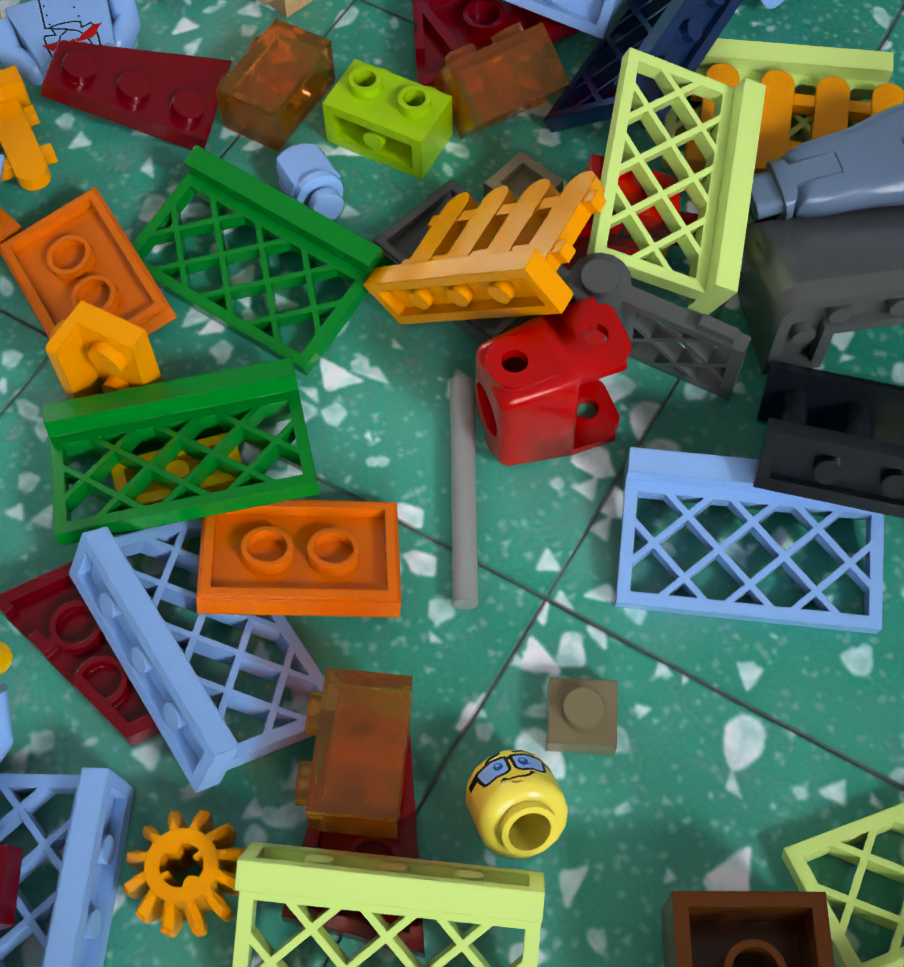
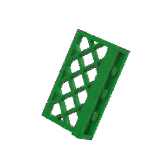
M196 145L183 161L188 174L133 241L132 245L160 289L277 359L292 357L294 369L307 376L369 293L363 284L374 268L387 266L383 249ZM195 195L210 203L212 218L182 224L181 212ZM220 210L224 211V212L227 213V214H226V215H221V211H220ZM248 225L256 230L257 244L231 250L226 249L224 230ZM215 232L217 253L187 259L184 239ZM265 235L273 240L266 241ZM175 241L177 262L154 267L144 261L155 245ZM294 251L302 256L304 270L272 277L269 262L270 255ZM260 258L264 279L232 286L229 265ZM311 262L319 265V267L312 268ZM220 267L223 288L204 293L192 290L190 273ZM180 276L181 282L172 277ZM340 277L352 284L342 299L318 304L315 282ZM307 284L310 306L278 313L275 291ZM266 293L269 316L246 321L237 316L235 300ZM226 302L227 310L218 304ZM328 317L322 324L321 318ZM313 320L315 335L302 353L283 343L281 327ZM272 329L273 337L263 331Z
M292 357L43 405V423L50 442L54 535L59 546L79 543L83 532L106 526L114 536L320 494ZM292 419L276 437L256 428L260 425ZM228 432L213 449L194 441L198 437ZM295 439H296L297 447L294 446V445H292V443H293V441H294ZM244 440L264 449L249 466L227 457ZM166 444L149 462L131 453L133 450ZM181 451L201 461L184 479L165 470L166 466L174 461ZM101 457L85 474L68 467L70 462ZM279 457H282L301 466L303 474L275 480L264 473ZM118 463L137 473L119 492L101 484ZM216 469L237 478L227 490L210 493L199 487ZM152 482L172 490L161 503L144 506L135 501ZM89 494L107 503L96 516L71 520V512Z

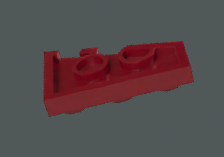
M59 40L44 77L40 96L189 150H193L196 145L205 149L232 60Z

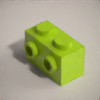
M357 59L353 60L322 102L327 142L423 180L453 135L452 96L442 93L436 88L424 86L393 74L387 69L375 67Z

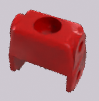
M593 296L568 304L562 314L539 315L480 345L476 352V409L485 430L486 444L502 465L513 466L570 456L615 441V431L618 429L620 417L605 385L598 379L627 370L628 363L626 360L630 356L632 345L612 306L604 303L598 304ZM582 403L595 406L598 413L592 418H582L577 415L578 405Z

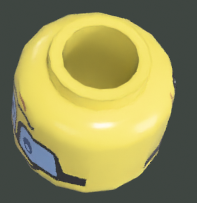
M505 750L486 758L478 765L467 782L465 802L482 842L496 855L509 859L532 857L545 851L557 841L566 826L568 805L563 791L549 766L536 754L524 750Z

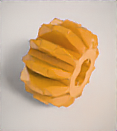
M171 810L167 819L168 832L160 835L155 827L151 825L144 826L142 835L151 847L148 851L134 850L127 852L126 862L131 868L140 873L124 883V891L131 899H142L136 910V915L144 924L154 922L161 917L160 930L166 937L175 938L181 931L186 918L192 933L196 937H202L207 934L208 929L205 915L212 910L224 922H228L234 916L233 911L223 898L225 895L239 896V891H235L236 874L234 873L237 870V860L245 849L232 847L237 838V833L229 823L218 826L213 830V818L208 811L200 810L194 816L189 828H187L181 813ZM193 860H195L202 870L200 876H187L181 887L173 877L176 870L188 871Z

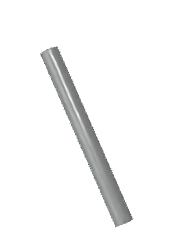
M457 376L450 380L452 604L457 609L469 610L479 605L474 380L468 376Z

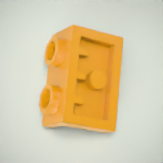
M83 300L79 302L67 319H63L56 324L45 347V351L68 400L163 382L146 330Z

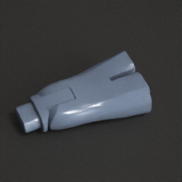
M904 102L887 108L848 128L801 143L788 150L779 159L767 162L766 171L754 174L750 208L755 219L759 220L779 214L782 219L786 220L792 218L793 213H795L796 217H823L862 209L904 206Z

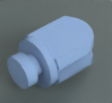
M307 143L293 145L283 150L277 157L276 164L279 186L283 192L331 220L337 218L344 208V201L342 199L343 185L339 179L341 178L340 174L325 153L316 144Z

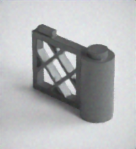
M602 252L588 254L575 263L568 277V287L574 293L568 304L594 296L598 304L604 303L612 306L631 341L632 347L629 357L729 400L736 386L752 338L751 336L741 333L739 328L706 314L702 316L632 286L629 269L623 261L614 255Z

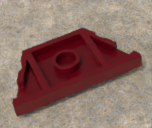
M412 0L417 83L436 88L440 92L447 91L582 32L504 0Z

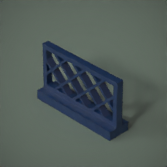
M628 0L611 24L608 34L598 42L543 119L544 123L553 133L611 119L622 57L630 47L695 72L742 0ZM637 73L636 84L649 103L664 96L654 79ZM671 105L655 112L661 123L672 108ZM638 120L637 122L640 125V127L642 129H646L642 122Z

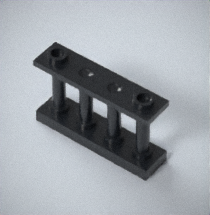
M772 360L757 413L758 420L768 421L754 471L753 487L904 519V386Z

